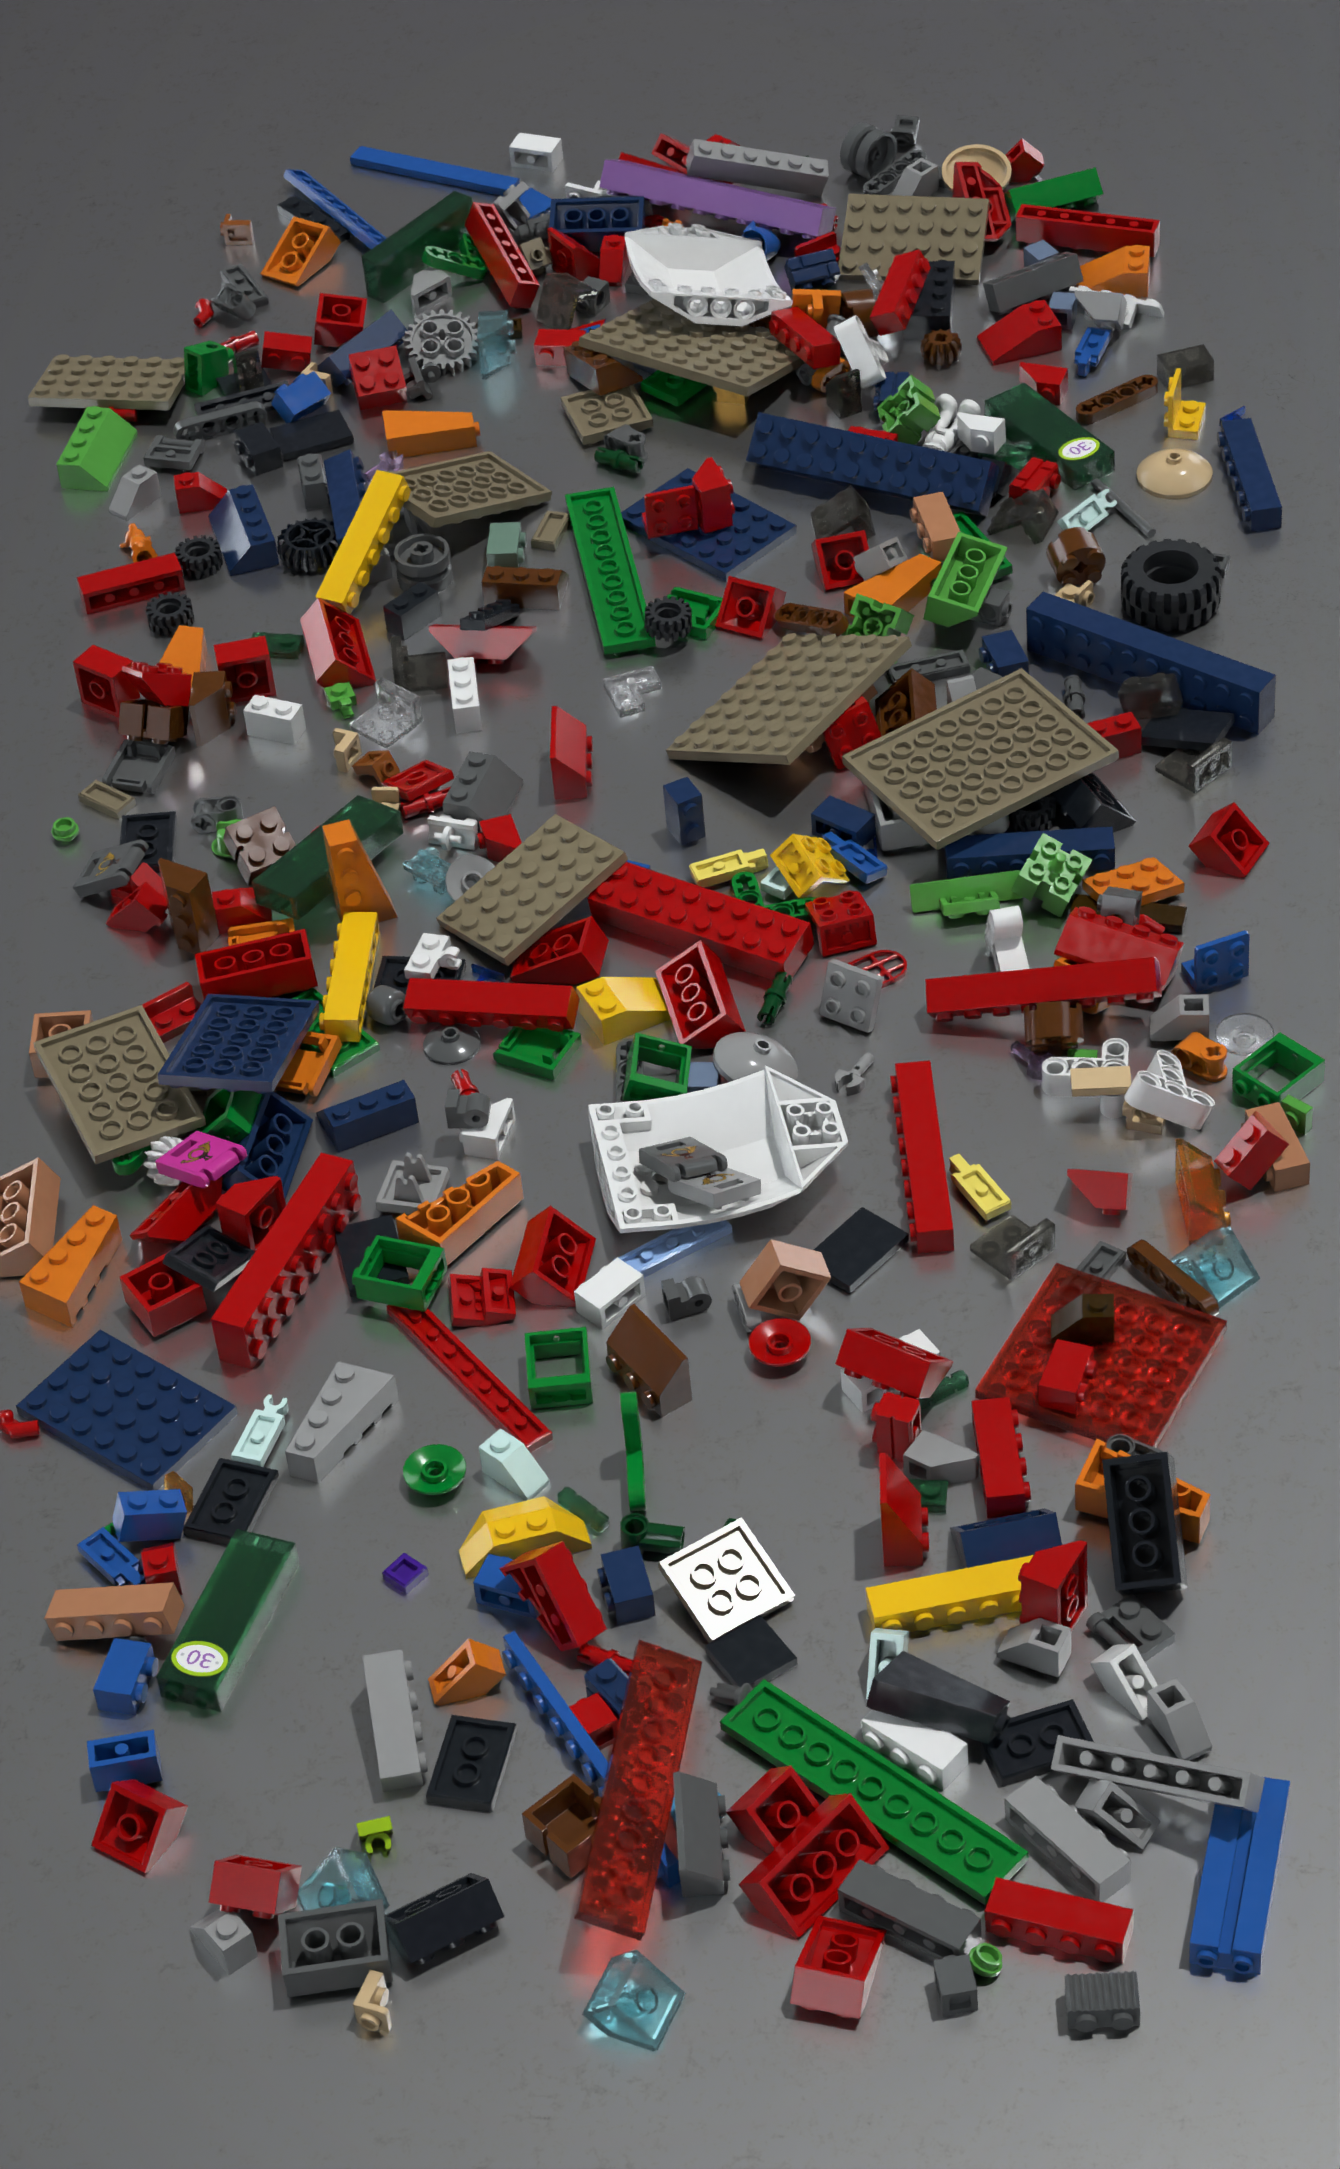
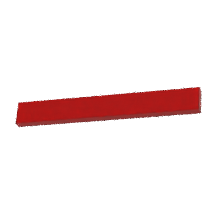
M393 1305L386 1306L387 1313L501 1429L524 1443L530 1453L553 1440L552 1432L428 1308L423 1312Z

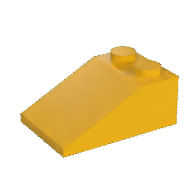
M600 977L576 987L577 995L580 998L579 1012L604 1046L671 1019L660 984L655 977Z

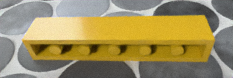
M376 470L315 596L316 599L320 598L350 615L353 609L357 607L359 596L369 582L370 573L374 565H377L382 548L389 541L394 523L399 520L400 511L404 503L409 499L411 489L404 476Z
M344 912L342 923L337 924L338 941H334L333 945L335 958L330 960V974L332 976L327 977L326 989L328 995L323 996L324 1013H320L319 1027L320 1030L325 1031V1034L339 1036L341 1042H360L366 1012V998L370 990L380 936L377 912Z
M1033 1555L867 1587L866 1603L873 1630L875 1628L909 1632L925 1631L949 1624H960L980 1618H991L995 1615L1015 1611L1021 1612L1022 1603L1019 1602L1021 1582L1018 1581V1575L1022 1565L1025 1562L1029 1563Z

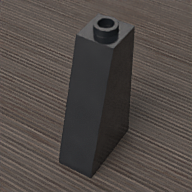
M902 1651L873 1678L866 1707L872 1710L988 1744L998 1734L1002 1735L1010 1722V1716L1007 1715L1010 1705L1009 1700L905 1651Z

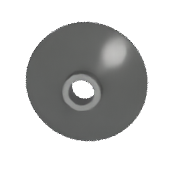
M456 1023L453 1026L440 1025L427 1034L423 1042L426 1056L431 1061L442 1065H456L470 1060L477 1054L481 1045L480 1036L474 1028L466 1024Z

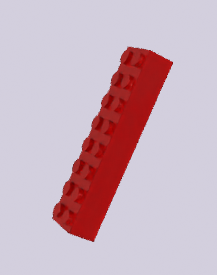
M625 862L593 890L587 898L592 917L596 921L682 950H686L699 940H702L720 958L721 963L773 981L776 973L780 971L787 973L783 982L786 981L789 974L793 978L815 944L810 922L629 862Z
M320 1153L211 1318L220 1361L253 1370L258 1360L264 1357L267 1346L273 1337L275 1338L279 1334L281 1325L286 1317L292 1314L294 1305L300 1295L305 1294L311 1278L319 1272L326 1255L332 1252L336 1241V1231L342 1233L354 1212L360 1209L362 1197L359 1195L358 1175L355 1173L353 1160Z

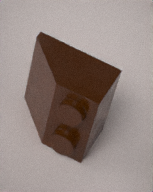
M225 671L194 672L189 710L197 747L204 746L229 730L232 718H236V704L231 702L230 699L233 694L232 682L227 681Z

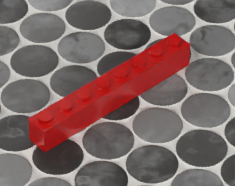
M1155 957L925 979L927 1014L932 1018H936L938 1022L953 1021L954 1016H964L965 1019H979L985 1013H993V1016L997 1017L1008 1016L1010 1011L1021 1010V1013H1023V1008L1029 1006V1011L1036 1010V1004L1043 1002L1063 1001L1070 1002V1005L1079 1003L1082 1005V1008L1096 1007V1003L1107 1002V1005L1117 1006L1125 1004V1000L1136 999L1138 1003L1153 1002L1154 997H1162L1160 962Z
M928 1060L895 1063L896 1075L890 1076L891 1092L897 1093V1096H893L894 1114H900V1117H895L897 1135L903 1134V1138H898L899 1155H905L906 1158L901 1159L902 1177H908V1180H903L905 1198H911V1202H906L908 1220H914V1223L909 1224L910 1241H916L918 1254L954 1251V1230L931 1062Z

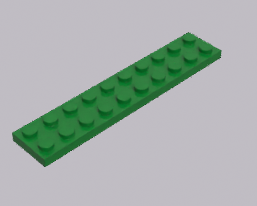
M609 487L565 494V503L604 655L655 647V636L652 638L645 631L646 603L615 488Z
M765 1679L720 1721L722 1731L776 1767L791 1765L804 1784L823 1798L827 1799L831 1795L851 1793L883 1838L984 1905L988 1903L996 1877L1010 1880L1029 1860V1852Z

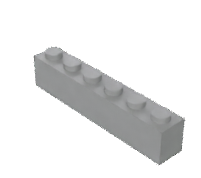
M693 139L686 158L687 175L815 196L822 195L829 178L828 160Z
M1060 1735L1057 1736L1051 1766L1052 1770L1066 1775L1086 1779L1108 1780L1116 1785L1256 1813L1259 1811L1265 1778L1249 1772Z

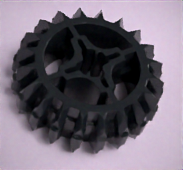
M316 517L312 520L305 518L301 522L296 520L294 525L288 524L287 529L281 530V535L278 536L277 551L282 563L287 565L288 569L295 568L296 572L305 570L306 573L310 570L317 572L321 568L326 570L327 566L331 565L339 548L334 522H327L326 518L317 520Z

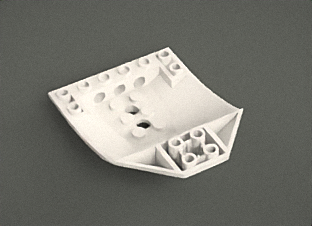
M668 223V226H657L625 232L624 239L627 256L641 287L652 298L696 324L745 326L770 315L771 311L781 310L793 304V300L786 292L781 290L770 271L762 247L763 241L705 229L704 225L692 224L691 228L682 227V224Z
M766 1065L764 1070L740 1079L686 1094L651 1100L588 1105L596 1171L607 1213L619 1233L699 1226L769 1209L802 1193L848 1146L847 1135L835 1100ZM692 1137L723 1154L727 1158V1168L761 1179V1194L750 1197L748 1201L740 1200L724 1205L720 1210L671 1193L668 1188L667 1178L639 1163V1149ZM656 1181H664L667 1184L659 1185Z

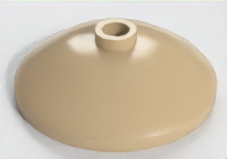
M973 144L960 147L951 152L942 165V179L951 192H953L955 162H978L982 169L1002 186V190L1007 187L1011 179L1012 169L1008 158L998 149L987 145Z
M1185 449L1157 451L1141 461L1136 471V479L1139 486L1150 495L1164 499H1184L1195 496L1207 489L1213 478V470L1210 463L1201 455Z

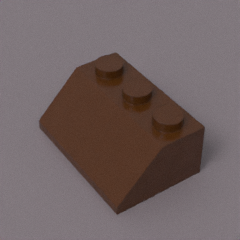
M575 341L571 346L563 348L568 375L590 390L592 389L599 396L643 381L641 375L610 355L580 347L579 341Z
M486 566L481 581L484 607H487L489 603H495V600L509 599L511 604H520V608L560 610L569 582V574L563 570L550 568Z
M911 668L876 698V722L881 736L937 710L935 684Z
M160 858L158 865L170 923L179 949L194 954L205 952L220 936L208 874Z
M635 1304L629 1306L606 1341L608 1354L606 1362L614 1373L618 1372L624 1378L627 1387L631 1391L635 1390L641 1396L648 1409L653 1408L662 1418L692 1401L688 1357Z

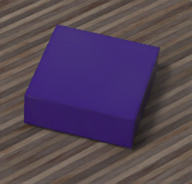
M406 1553L399 1556L382 1572L383 1580L406 1595L429 1575L426 1566Z

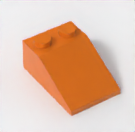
M293 216L260 274L262 277L299 287L330 262L341 241L329 226Z
M1125 246L1080 266L1084 281L1077 283L1076 287L1086 286L1091 290L1099 292L1107 290L1112 293L1129 294L1136 298H1148L1150 246Z

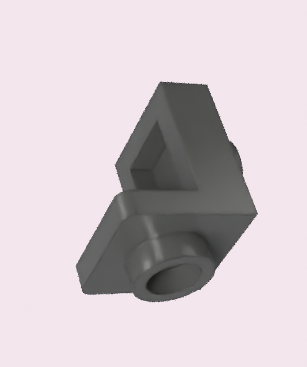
M896 116L895 126L891 128L890 133L894 135L898 145L916 144L920 124L919 117Z

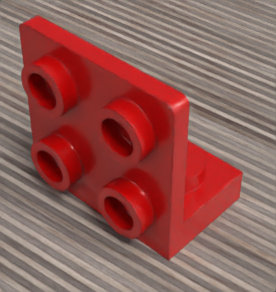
M693 485L644 495L645 512L641 514L649 539L698 529L696 496Z
M862 695L822 733L838 770L845 767L842 760L843 755L882 737L869 703Z
M844 891L837 896L828 898L818 897L811 902L805 903L806 910L817 927L819 948L823 957L877 944L874 914L859 891Z

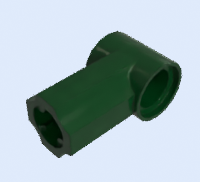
M628 1514L620 1522L621 1549L639 1546L641 1555L647 1551L674 1554L684 1547L685 1527L651 1523L642 1514Z

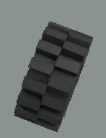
M202 535L201 538L193 536L192 540L188 537L185 539V543L181 541L179 546L175 548V554L184 577L188 575V578L191 579L196 576V579H201V576L204 575L207 578L209 573L214 575L217 573L216 570L220 571L221 565H223L220 544L213 537L206 539V535Z
M167 592V595L164 596L161 593L158 594L159 598L154 596L151 599L152 602L148 601L146 614L149 628H151L153 633L156 632L157 635L161 636L164 633V636L169 637V634L173 633L174 636L179 625L191 626V624H194L195 618L192 602L185 594L180 596V592H175L174 595H172V592Z
M663 596V600L655 598L654 602L650 601L648 606L645 607V631L649 633L650 637L656 636V640L665 638V641L673 638L676 641L678 636L684 638L686 634L690 633V629H692V609L688 602L684 603V599L680 598L677 601L674 596L671 599Z
M1050 793L1008 814L1010 819L1009 828H1013L1014 832H1019L1020 830L1021 832L1050 830L1052 825L1055 824L1056 819L1054 796L1051 797Z

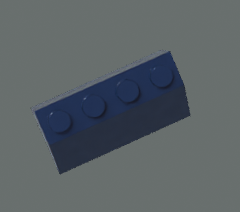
M644 196L551 199L549 228L552 227L573 238L590 252H600L604 236H624L625 232L645 229Z
M391 309L317 366L318 372L330 374L332 387L334 388L339 387L343 383L348 386L353 382L349 369V354L395 345L399 347L404 343L402 337L405 336V331L408 330Z
M242 485L228 490L208 515L216 540L220 544L221 553L230 576L279 565L276 541L254 485Z
M274 1091L262 1094L250 1133L237 1143L246 1149L248 1156L242 1161L239 1160L240 1163L222 1175V1189L227 1192L237 1183L278 1176L281 1178L286 1199L313 1119Z

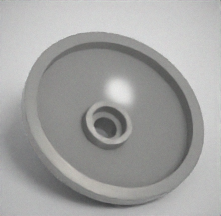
M736 1032L726 1035L717 1042L713 1051L715 1067L728 1082L765 1069V1065L794 1080L798 1077V1067L790 1052L779 1042L759 1033Z

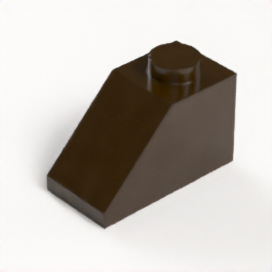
M1081 1294L1052 1314L1051 1343H1055L1057 1339L1073 1343H1114V1294Z

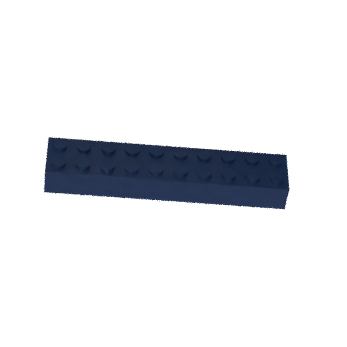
M758 412L746 461L755 467L912 501L913 497L943 492L950 509L986 517L1000 469L992 461Z
M1044 591L1026 608L1027 650L1186 709L1234 713L1235 723L1233 726L1257 735L1275 717V674Z

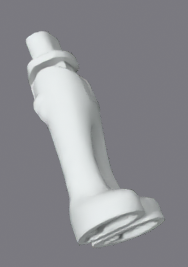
M941 394L935 401L941 419L928 431L922 447L950 452L958 440L957 414L960 412L980 415L981 410L979 405L971 399L962 401L958 408L956 400L951 395ZM954 420L953 425L949 429H947L950 423Z

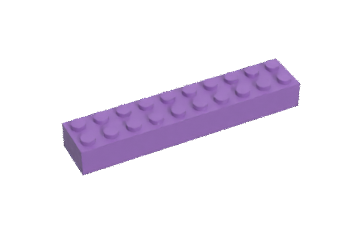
M620 159L604 160L600 188L607 189V194L625 195L628 197L644 196V200L649 201L650 199L649 203L671 205V208L677 210H692L693 208V213L714 215L715 213L714 218L722 220H735L737 218L736 223L749 225L754 221L755 225L759 223L758 227L768 230H779L781 228L780 233L788 235H801L803 233L802 238L810 240L832 231L836 208Z

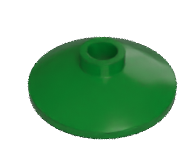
M443 1444L427 1445L417 1449L406 1459L403 1466L404 1480L412 1490L420 1494H443L453 1490L463 1481L467 1469L466 1461L463 1455L451 1446Z

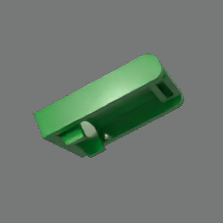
M674 587L671 594L667 595V599H671L672 596L676 597L677 601L680 598L684 599V603L688 602L692 609V629L686 635L707 640L716 628L715 624L723 598Z
M513 1026L499 1044V1049L493 1053V1058L500 1064L555 1081L582 1045L581 1033L568 1029L557 1032L548 1028L526 1030ZM561 1048L562 1051L559 1053V1055L556 1057V1059H554V1056L556 1055V1053H557V1052L559 1051V1049Z

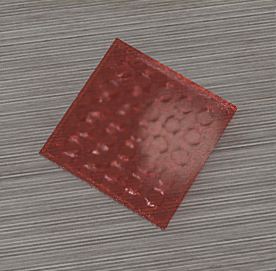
M1056 1263L975 1389V1398L982 1400L1009 1397L1011 1410L1017 1409L1019 1414L1096 1441L1098 1438L1107 1443L1111 1436L1124 1434L1148 1446L1157 1448L1225 1334L1227 1320ZM1081 1294H1114V1343H1078L1094 1347V1360L1098 1361L1095 1379H1089L1088 1382L1089 1392L1086 1402H1080L1076 1414L1039 1406L1038 1385L1055 1343H1051V1315Z

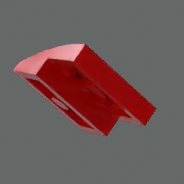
M482 1268L480 1276L450 1274L448 1292L451 1326H484L515 1319L514 1290L510 1288L512 1270Z

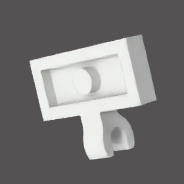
M423 933L404 969L406 979H434L439 967L458 970L462 963V959H456L460 949L450 947V936Z

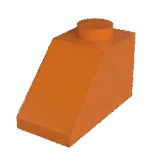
M468 1639L428 1678L434 1704L442 1706L486 1695L506 1673L499 1649Z

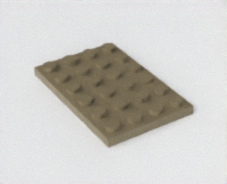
M849 194L839 259L840 276L838 280L885 281L896 255L920 249L928 261H955V284L980 285L990 205L989 199Z
M65 354L54 356L28 396L29 406L87 408L98 406L100 408L113 407L114 409L170 410L185 384L184 358L161 359L160 357H150L148 359H138L136 356L126 358L104 356L96 358L90 355L69 357Z
M491 451L390 472L404 476L411 489L409 499L404 503L403 507L434 528H440L451 523H461L472 518L479 519L490 514H500L507 510H519L521 507L529 505H539L542 502L551 501L552 496L551 490Z
M555 814L492 870L487 872L484 877L469 888L460 898L447 907L436 919L444 929L508 966L621 867L628 858L621 849Z
M142 1005L33 1042L37 1056L95 1165L151 1145L150 1142L159 1141L160 1137L168 1136L172 1138L206 1125L205 1117L188 1087L172 1088L169 1085H159L158 1073L170 1054Z

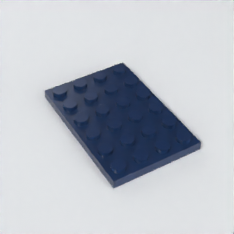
M687 468L651 493L690 486L696 472ZM735 492L730 494L735 508V514L732 515L733 526L705 534L698 524V529L649 539L641 514L645 512L644 497L621 512L626 528L726 582L729 576H736L797 534V526Z
M208 994L158 1073L159 1085H169L172 1088L198 1087L201 1090L212 1088L226 1089L229 1092L245 1090L255 1091L258 1094L273 1092L319 1013V1001Z
M101 1329L16 1405L19 1415L29 1421L38 1420L41 1428L148 1490H159L238 1415L236 1405Z

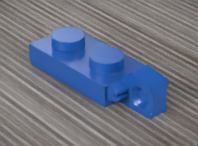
M1087 327L1075 351L1074 363L1078 365L1077 375L1087 376L1090 372V367L1097 366V363L1099 364L1112 338V330Z
M833 832L823 834V839L831 846L830 852L834 858L840 861L845 869L867 884L887 876V865L852 839L844 841Z
M104 1527L77 1544L79 1553L113 1585L146 1584L145 1578L142 1576L144 1570L140 1565V1561Z

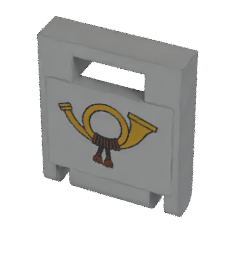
M727 1168L726 1170L719 1171L717 1169L714 1172L689 1178L681 1176L680 1181L677 1182L668 1180V1188L671 1193L720 1210L724 1205L740 1200L748 1201L750 1197L761 1194V1179Z

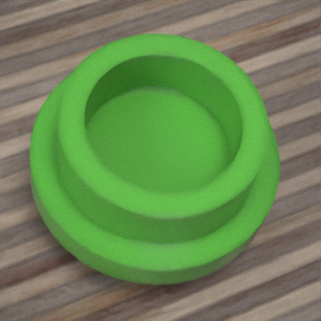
M59 818L53 824L52 836L58 841L68 842L79 834L78 825L71 818Z
M981 1943L970 1950L969 1958L975 1973L985 1977H994L999 1974L1002 1969V1954L995 1946Z

